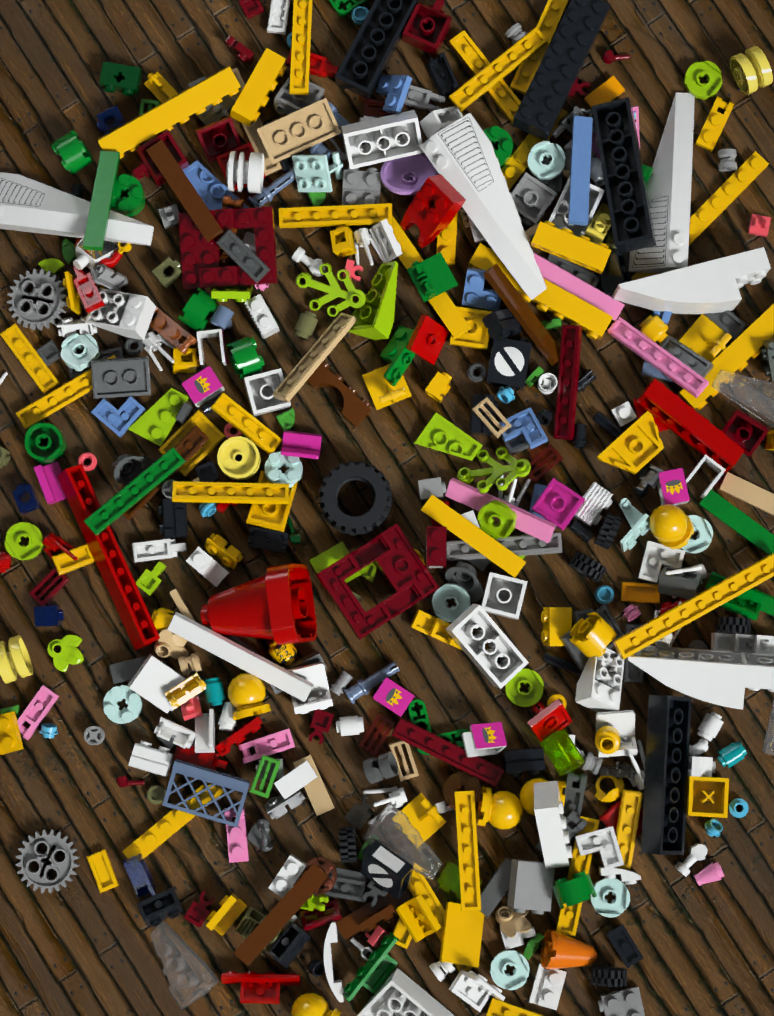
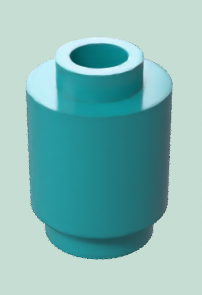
M220 677L204 680L207 703H211V706L222 705V700H226Z
M739 741L733 742L718 752L719 756L717 759L722 767L727 766L731 768L743 760L747 752Z

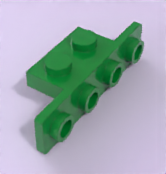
M403 326L398 327L380 354L383 360L391 363L384 374V378L391 386H396L415 357L414 353L406 349L414 330Z
M712 572L705 588L709 589L727 579V577ZM751 588L720 607L756 621L760 611L774 616V597Z
M392 932L383 937L379 948L370 954L368 962L364 967L362 966L358 969L354 980L345 986L343 996L348 1002L353 999L362 986L374 994L398 964L397 960L388 954L398 941V938Z

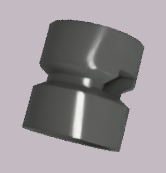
M391 752L381 754L378 758L372 757L363 761L366 778L371 784L382 781L383 778L388 779L397 776L399 773L397 761Z

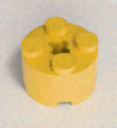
M591 612L587 614L588 618L585 620L581 618L570 631L572 639L569 640L586 657H593L595 655L600 657L605 653V648L615 639L617 634L597 612Z

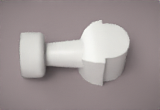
M299 247L293 254L292 259L297 263L303 262L309 268L312 276H323L319 271V267L323 264L322 259L314 260L305 255L306 251Z
M701 843L690 846L689 855L683 863L678 862L674 867L687 877L690 873L689 868L697 860L705 859L708 851L707 847Z

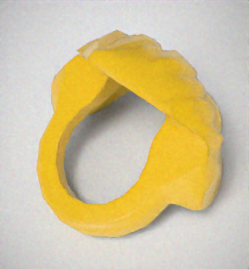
M611 774L601 775L596 781L597 793L595 797L601 802L606 803L616 801L622 796V791L625 788L623 779H617ZM604 778L612 779L616 787L607 794L600 789V782Z

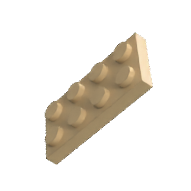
M326 98L257 128L272 164L341 133Z

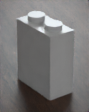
M512 859L507 906L513 908V912L525 913V910H532L533 914H544V911L551 912L555 868L546 869L545 862Z

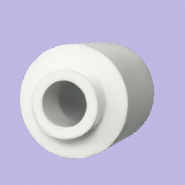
M711 712V714L706 713L698 727L697 735L711 742L713 738L715 739L724 723L721 721L722 717L715 712Z
M358 715L339 717L340 721H336L337 733H341V736L360 735L361 732H364L363 717H358Z

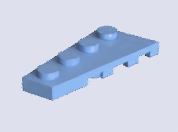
M195 161L183 169V172L209 210L221 209L225 195L231 196L235 200L240 199L229 191L228 187L221 183L199 161ZM245 203L243 205V209L250 208Z

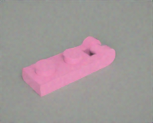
M42 685L17 720L19 731L27 741L32 737L39 724L59 698V695L45 685ZM25 721L31 724L28 729L23 726Z
M290 728L243 743L238 745L240 751L242 750L244 756L242 760L245 764L262 758V755L269 756L293 748L295 743ZM254 746L256 754L251 755L249 748Z
M243 806L238 827L226 825L229 863L249 861L245 808ZM234 809L225 811L227 820L232 821V817H236Z

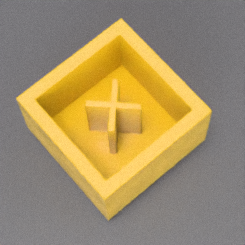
M688 776L686 815L727 818L729 778Z

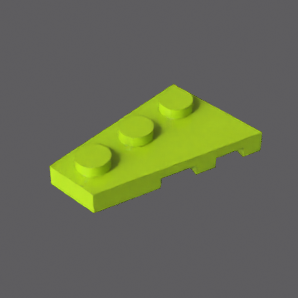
M171 388L133 423L128 430L161 447L177 421L175 417L183 403H187L189 397Z
M437 412L414 443L473 461L483 446Z

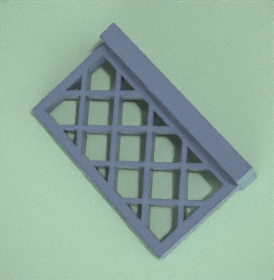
M176 759L172 767L173 770L162 806L238 827L251 781ZM176 773L184 775L187 783L178 787L174 781ZM197 779L202 780L206 786L205 789L196 792L192 785V782ZM189 784L194 795L184 799L179 789ZM215 785L221 786L225 792L217 798L214 797L210 789ZM208 790L213 800L203 805L198 795ZM235 790L243 792L241 800L234 804L229 793ZM177 791L182 801L177 804L169 803L170 794ZM227 796L231 806L221 810L217 800ZM193 797H196L200 804V807L195 810L190 809L186 801ZM214 802L219 812L215 815H210L205 807ZM233 808L236 813L235 822L227 820L223 812Z

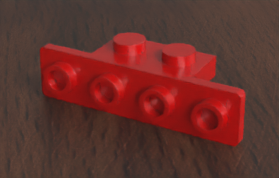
M227 971L226 973H221L222 984H241L240 1003L280 1004V985H300V975L292 972L282 975L275 972L257 974L256 972L248 971L245 974H239L235 971Z

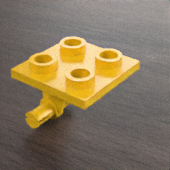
M68 271L64 272L63 285L65 290H68V297H66L67 306L78 316H83L81 298L73 283V278L75 277ZM97 284V288L105 289V286Z
M701 314L679 342L711 362L721 350L726 348L725 345L732 336L725 333L705 315Z
M391 364L362 375L376 410L412 396L403 375L396 386H391L384 378V374Z
M422 793L392 817L417 848L446 823L436 810L437 808L432 806Z

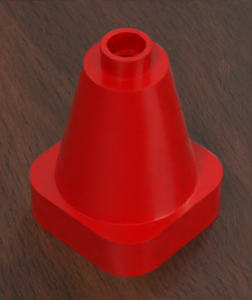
M285 564L268 567L266 575L212 595L209 598L208 604L201 606L200 614L203 626L211 627L218 634L274 639L278 645L314 641L317 636L312 582L309 570L305 564Z

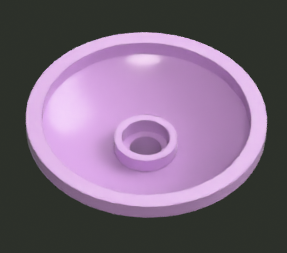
M421 153L385 161L380 175L383 185L391 192L400 195H414L418 193L428 177L437 175V170L426 154Z

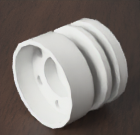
M236 151L230 152L226 167V180L229 191L234 192L237 183L238 192H242L244 184H247L249 193H262L264 153L251 152L249 161H245L244 152H240L239 160H237Z

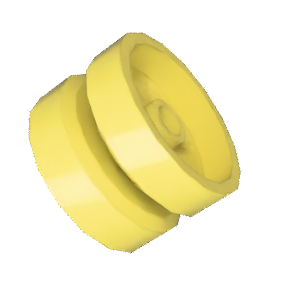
M758 46L747 49L745 55L738 53L730 58L733 77L745 95L757 91L758 86L764 88L772 84L773 75L770 64Z
M241 436L231 437L219 447L217 454L218 465L230 479L244 481L250 479L258 472L261 464L260 452L256 445L248 438ZM237 456L242 457V460H241V461H237V460H236V457H237Z
M20 635L9 638L8 645L4 641H0V675L5 684L16 681L17 673L22 678L33 675L31 659Z

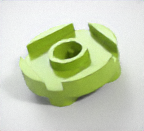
M710 61L693 63L685 74L684 87L698 99L707 100L713 97L722 85L721 71L716 64ZM704 76H706V81L708 83H700V79L698 77L703 78Z
M498 500L486 503L478 512L477 520H479L481 525L480 529L493 539L508 537L516 526V513L508 505ZM493 516L498 517L500 519V522L496 524L494 522L495 519L493 518Z
M16 523L6 533L5 548L12 557L21 561L34 559L44 548L42 544L44 537L41 530L31 523ZM21 537L29 538L27 546L20 545Z
M524 668L505 685V692L513 704L520 707H529L541 699L544 683L537 672ZM522 682L529 684L527 693L525 691L520 692L519 690Z

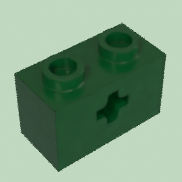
M103 61L99 84L108 93L118 91L126 96L138 95L142 79L141 68Z

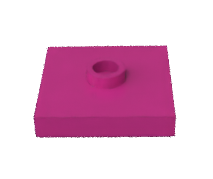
M553 478L531 510L547 521L556 524V527L564 531L584 503L585 498Z

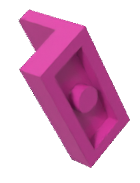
M284 430L281 455L319 459L322 434Z
M56 461L46 466L38 465L34 467L48 504L51 505L67 499L57 478L62 472L59 462Z

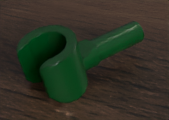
M288 518L287 523L290 530L291 543L301 544V533H295L292 520Z

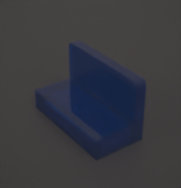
M142 854L123 860V865L137 897L147 893H151L152 897L155 896L156 886Z

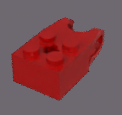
M441 174L430 176L410 203L400 223V227L405 230L416 224L420 230L418 246L424 248L448 227L466 199Z

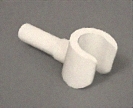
M445 801L435 804L438 813L455 810V805L446 806Z
M352 937L350 941L361 951V956L368 961L366 954L368 952L372 953L373 950L369 947H364Z

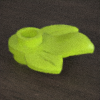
M66 635L61 640L54 639L48 644L47 652L53 657V665L56 669L66 672L69 664L75 665L84 661L82 653L77 649L82 642L80 637ZM56 645H59L61 648L58 653L54 651Z

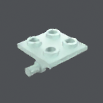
M339 151L331 153L333 163L329 166L327 155H293L292 160L298 192H332L330 174L335 171L336 179L343 178V162L340 161Z
M627 498L621 500L620 508L632 529L620 541L623 552L627 549L631 550L637 543L636 539L640 535L644 536L649 530V515L646 513L643 515L631 505Z

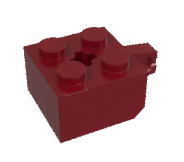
M436 0L433 6H426L418 2L402 33V41L437 56L452 24V17L444 14L445 11L442 10L445 0Z
M169 130L143 144L136 150L142 160L138 163L140 166L132 171L137 180L144 176L147 178L152 177L157 187L166 182V179L146 151L160 140H163L182 170L189 166L188 161Z

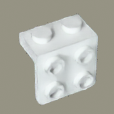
M322 662L288 669V671L314 684L305 702L291 695L295 714H306L309 711L324 710L333 706L325 666Z
M633 710L596 713V732L599 728L608 725L613 726L620 733V747L612 754H603L597 749L598 757L629 756L630 753L638 755L635 738V712Z
M461 969L448 989L479 1012H481L490 996L501 1001L505 999L501 995V989L493 984H489L485 977L471 970L466 972Z

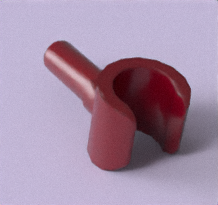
M609 50L604 53L603 59L606 64H611L617 60L630 59V54L614 56L613 51Z
M126 775L118 777L117 783L119 787L145 785V780L128 781Z

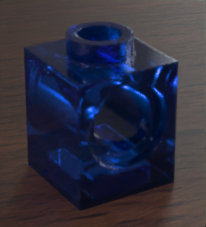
M117 105L96 115L99 120L96 124L101 133L105 131L108 134L126 124ZM108 119L115 120L112 125H106Z
M23 483L16 486V490L12 491L21 514L24 515L41 508L32 485ZM25 493H29V501L23 503L21 499L22 495Z
M58 605L34 607L35 627L61 626V621H64L63 609H60Z

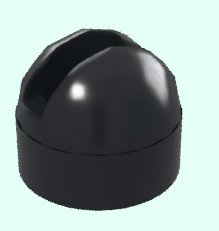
M542 409L536 418L540 424L546 426L550 424L553 414L547 409Z
M312 960L307 966L310 974L315 977L321 976L325 970L324 963L319 960Z

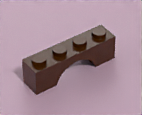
M323 361L306 382L314 390L321 387H330L337 390L344 399L342 416L356 429L370 415L371 405L364 398L360 400L356 396L357 391L349 385L347 387L343 384L342 381L344 379L337 372L333 374L328 369L330 366Z

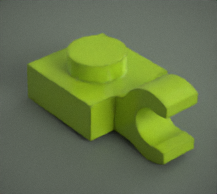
M158 562L152 571L146 569L137 580L136 585L151 596L163 581L158 576L167 566L162 562Z
M312 894L300 909L313 911L315 908L319 911H325V904L321 902L328 903V896L321 894L314 897Z

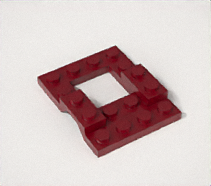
M272 206L210 210L222 230L254 228L256 255L271 269L258 283L240 266L221 267L220 247L216 243L219 240V235L207 242L188 213H179L183 290L222 286L278 284L274 210Z
M398 524L393 525L370 542L344 556L316 575L358 640L439 589L434 578ZM376 562L396 593L365 612L345 582V579L371 563Z

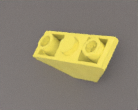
M601 204L584 235L597 244L598 242H603L612 226L608 205Z

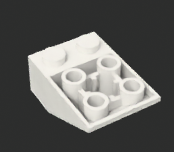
M98 288L105 305L88 313L85 322L128 338L144 340L156 305L148 296Z
M605 648V653L600 657L596 655L589 657L576 688L575 702L596 712L619 711L625 659H621L618 653L608 648Z

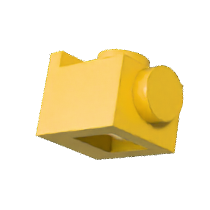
M339 226L336 230L330 231L333 253L339 258L357 253L353 231L348 226Z
M173 348V374H177V372H196V367H200L199 356H196V348H188V352L185 355L178 349Z
M437 372L425 389V394L441 403L443 400L441 395L445 396L451 388L449 384L452 377L445 372L442 374Z

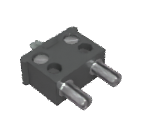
M577 106L570 107V110L557 122L559 126L552 132V135L557 138L565 131L571 138L564 146V149L571 150L573 117H586L583 112L590 113L589 117H592L593 112L591 110L579 109ZM593 119V123H592V133H596L595 126L593 125V124H594V119Z

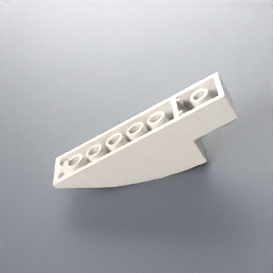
M762 247L619 284L612 298L613 300L649 310L669 311L674 314L719 313L727 310L732 311L742 300L739 288H742L744 284L750 283L755 285L762 282L761 280L766 276L771 267L765 248Z
M647 646L628 657V661L664 685L685 695L724 707L743 710L745 688L753 691L768 689V691L774 692V655L676 647L662 649L658 646Z

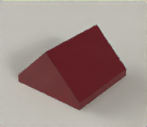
M231 116L195 130L208 163L217 160V156L242 146Z
M739 409L732 413L722 429L725 435L737 442L745 450L743 453L751 457L770 430Z

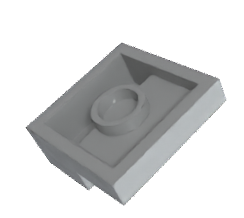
M289 76L276 95L273 107L282 115L293 113L319 101L324 95L325 89L309 81L308 95L289 94Z
M348 167V170H344L342 205L380 204L381 175L378 169L367 168V171H359V168L350 169Z
M527 172L511 193L519 216L522 218V223L527 227L539 223L557 196L555 191Z
M638 986L600 994L601 1000H598L600 1012H604V1016H645Z

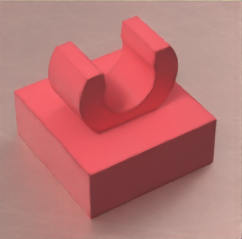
M752 214L748 234L767 237L771 217Z
M347 259L345 269L349 271L350 279L353 278L355 281H361V277L356 276L354 273L357 270L363 271V267L360 265L355 266V261Z
M199 696L192 697L181 705L184 721L203 716Z
M379 925L374 928L375 931L372 935L367 932L365 933V936L369 938L367 942L377 949L383 937L390 933Z

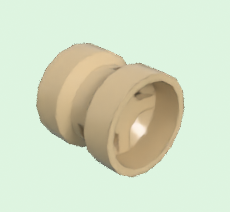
M197 652L192 653L189 657L182 656L178 658L183 676L189 675L192 671H202Z

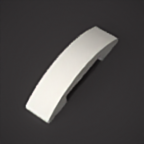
M333 921L329 926L324 944V968L333 994L339 1002H344L342 980H334L331 943L338 942L336 921Z

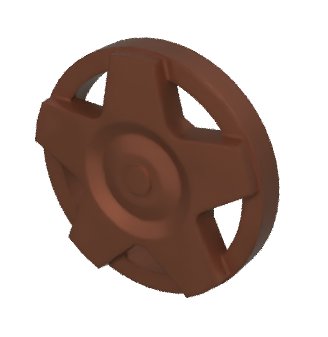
M323 857L313 858L307 863L301 877L314 863L328 877L313 894H325L335 885L337 870L330 860ZM319 861H324L326 863L321 865ZM331 871H332V879L329 877V873H330ZM322 885L326 886L323 890H319Z

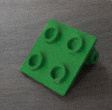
M441 252L420 263L415 261L411 264L412 267L407 269L424 302L458 285Z

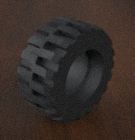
M349 461V463L339 464L335 469L332 468L329 474L324 477L319 489V504L325 520L334 529L351 536L365 535L370 531L378 529L385 522L391 510L392 491L389 481L376 466L366 464L364 461ZM362 481L371 488L374 501L367 513L360 516H350L339 507L337 501L338 492L347 482Z

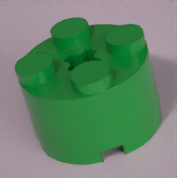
M499 126L486 128L483 131L493 147H497V150L494 149V152L500 163V168H502L511 158L513 150L512 138L507 131Z
M74 129L55 140L51 145L55 153L59 154L62 158L61 163L70 174H76L94 162L84 142L80 139L78 140V134Z
M127 174L116 176L111 203L112 211L130 217L139 214L145 206L146 199L141 183L133 176ZM124 194H126V195L128 194L129 197L126 198V197H123V195H124Z
M201 288L197 289L199 294L194 293L183 308L184 316L179 315L178 320L196 332L205 329L209 323L207 320L208 316H213L219 306L216 299H211V295Z
M247 336L226 345V349H230L232 353L228 355L236 375L240 374L239 380L262 372L265 365L261 354L258 355L256 352L257 344L254 337L249 338Z
M49 423L34 424L25 435L24 445L27 453L41 463L49 464L57 461L62 457L67 447L63 433ZM43 440L48 441V442H47V443H48L47 446H44V444H43V442H42Z
M585 871L572 875L574 878L567 881L566 878L554 882L555 886L552 888L560 909L564 908L563 904L565 903L569 907L589 900V895L591 894L593 898L597 897L589 874L586 875Z

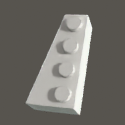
M558 781L534 783V812L546 869L569 866V858L573 856L572 847L568 846L570 838L569 832L565 831L567 822L566 817H563L564 806L563 801L561 802Z

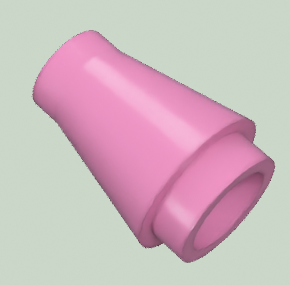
M712 862L698 874L694 875L699 886L719 881L725 876L719 862Z

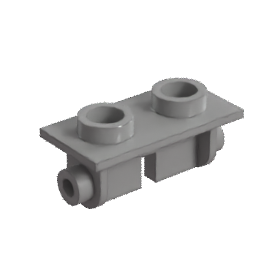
M104 264L97 265L96 269L90 267L93 281L98 285L101 284L107 287L109 290L122 292L121 288L128 284L126 276L118 272L114 273V270Z
M298 790L286 799L282 795L273 797L267 801L264 807L272 820L274 818L278 819L288 812L285 807L287 804L292 810L302 804L305 797Z

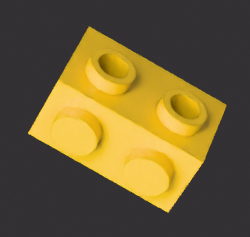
M543 607L541 613V621L543 623L541 640L543 646H564L560 637L572 629V607Z

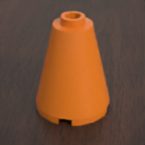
M548 929L544 934L542 942H545V947L540 950L541 966L545 967L544 969L591 966L596 961L597 951L594 950L592 945L555 930Z

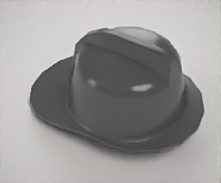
M121 455L116 461L112 462L114 479L120 484H129L152 465L154 461L145 456Z
M460 560L454 567L446 571L445 578L448 583H455L464 587L471 597L470 602H477L482 598L483 588L477 579V571L472 565Z

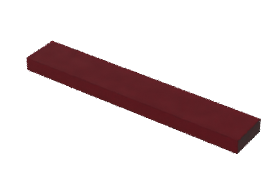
M562 325L553 439L574 440L582 337L581 325Z
M401 717L391 734L495 787L505 770L479 756L467 757L465 749Z

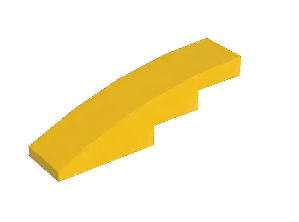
M417 609L410 625L411 628L462 650L445 630L450 623ZM486 643V644H485V649H488V648H489V647L487 646L489 643Z

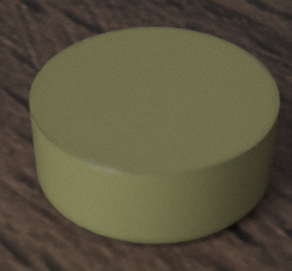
M161 785L151 786L147 791V799L152 804H161L164 801L166 789Z

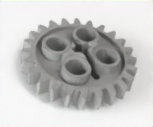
M33 269V274L27 270L26 277L20 274L21 280L17 281L14 279L16 286H10L13 293L7 294L12 298V300L7 301L8 304L12 305L8 310L15 312L12 318H18V324H23L25 328L30 326V329L34 331L36 326L38 330L42 331L43 325L47 329H50L49 323L57 325L55 319H62L59 314L66 313L62 308L67 306L64 300L68 295L63 294L67 291V289L65 290L62 287L63 281H58L59 277L57 275L53 276L51 271L46 273L44 269H41L40 273L37 269ZM33 285V291L28 293V287ZM52 288L51 294L46 296V290ZM23 296H28V297L35 298V299L42 298V299H44V300H49V301H50V300H53L54 302H53V303H47V302H43V301H37V302H35V301H33V300H31V299H22V297H23ZM30 303V309L25 312V305ZM48 306V312L43 315V308Z
M44 829L42 835L39 831H36V838L29 835L28 839L30 842L25 840L22 842L25 848H18L22 855L16 856L17 859L21 860V862L15 864V866L21 867L17 874H24L21 881L27 879L28 883L26 886L29 887L33 884V891L41 887V893H44L46 888L49 893H52L54 887L58 892L60 891V884L63 887H67L66 880L72 882L73 878L70 875L77 874L74 867H79L80 865L75 863V860L79 859L80 856H74V853L78 848L72 849L71 846L74 844V841L68 843V835L61 838V831L57 835H55L54 829L49 834ZM40 843L46 844V853H41L39 851L38 847ZM55 845L56 848L49 859L52 864L46 866L43 877H40V873L46 864L44 858L49 857L52 846ZM58 851L64 852V861H59L56 858ZM32 861H36L39 864L37 872L33 871L30 867ZM50 869L56 870V879H51L48 876Z

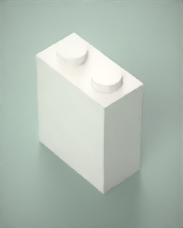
M149 654L129 682L128 687L168 714L169 711H173V708L164 693L187 678L152 654Z

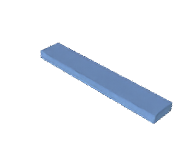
M573 117L568 224L583 226L588 224L593 117Z

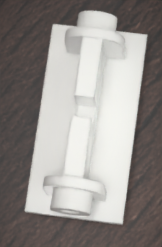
M82 316L78 320L63 318L57 324V328L61 327V329H58L59 336H63V338L76 334L78 329L80 335H85L84 333L94 335V333H97V327L85 322L87 316Z
M163 717L160 718L159 724L154 731L157 737L167 741L171 737L174 738L173 743L183 749H190L196 736V732Z

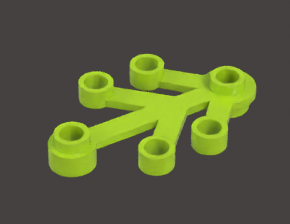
M323 263L319 267V271L322 275L326 276L330 285L313 280L312 276L307 272H302L296 277V284L300 288L311 287L329 293L319 299L316 298L310 301L309 307L313 311L319 310L322 305L337 297L346 300L338 305L333 304L327 308V314L331 317H335L340 311L349 306L360 308L366 302L365 293L355 288L347 269L338 271L337 278L344 282L348 291L341 289L329 263ZM323 266L328 267V272L323 270ZM341 272H345L346 278L341 277ZM301 278H304L306 280L305 284H302L300 282ZM353 296H357L359 301L355 302ZM313 302L318 303V308L313 306ZM331 308L336 309L335 314L331 312Z
M499 447L496 450V455L499 460H505L510 464L506 466L491 458L487 450H480L477 453L478 460L481 463H486L491 468L470 470L463 467L458 471L457 477L458 480L470 484L476 477L490 476L486 481L481 480L477 483L478 491L480 493L488 492L495 482L497 489L504 491L517 476H527L531 465L526 459L517 460L509 455L505 447ZM509 473L505 478H500L503 474Z

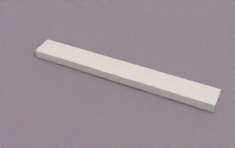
M178 612L174 614L167 629L303 702L307 700L314 686L313 683Z

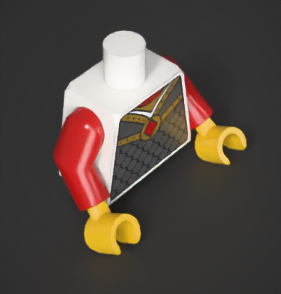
M77 238L75 243L77 259L73 261V264L78 270H82L85 266L96 269L97 265L102 264L113 268L123 257V252L131 250V244L118 242L117 245L114 242L105 241L103 251L84 250V238Z

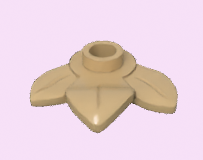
M167 629L160 631V639L154 645V650L159 657L171 656L174 659H178L179 657H188L190 655L189 651L184 647L188 640Z
M508 906L500 907L496 911L495 919L500 924L501 932L507 937L514 938L516 932L525 933L531 930L532 926L525 918L529 910H525V913L513 912L514 909Z

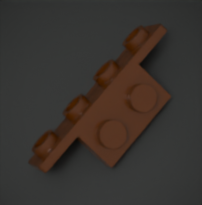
M406 890L397 900L387 893L384 899L377 898V905L374 908H371L372 901L337 921L336 925L344 939H348L359 931L366 930L369 932L377 927L376 923L383 919L385 922L394 916L393 912H395V909L411 899V896Z

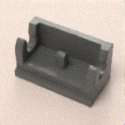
M664 566L659 574L658 593L690 599L696 596L697 592H700L702 573L692 571L666 575V571L680 568Z

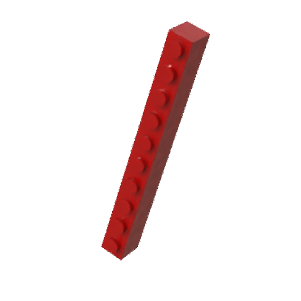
M79 464L67 468L57 478L135 651L151 645L159 640L160 636L110 525L96 536L84 522L101 505L83 465Z

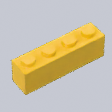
M266 48L231 109L230 116L248 127L253 122L256 123L261 115L259 110L261 107L265 108L270 99L268 97L270 91L274 92L278 85L276 80L279 76L282 77L287 69V66H285L286 58Z
M540 221L530 245L599 274H602L611 250L608 249L609 246L600 242L595 244L590 242V238L580 235V237L575 236L571 230L566 228L560 230L549 221H544V223Z

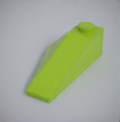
M396 261L382 263L371 281L372 287L370 291L365 294V304L359 309L355 308L352 314L357 321L350 328L349 333L373 340L389 339L395 313L398 263Z

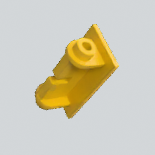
M158 71L147 76L148 80L144 85L161 103L178 94Z
M213 533L207 538L204 547L211 555L221 559L225 566L231 567L234 570L237 563L244 557L241 555L242 552L232 545L228 549L224 548L228 542L220 535Z
M196 672L165 692L164 695L174 710L205 690L206 684Z

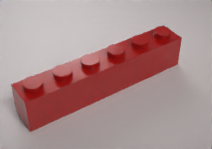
M654 379L645 388L636 401L703 456L706 454L726 469L725 473L735 466L745 451L737 442L731 440L722 430L716 428L707 418L701 416L692 406L685 403L677 394H674L657 379Z

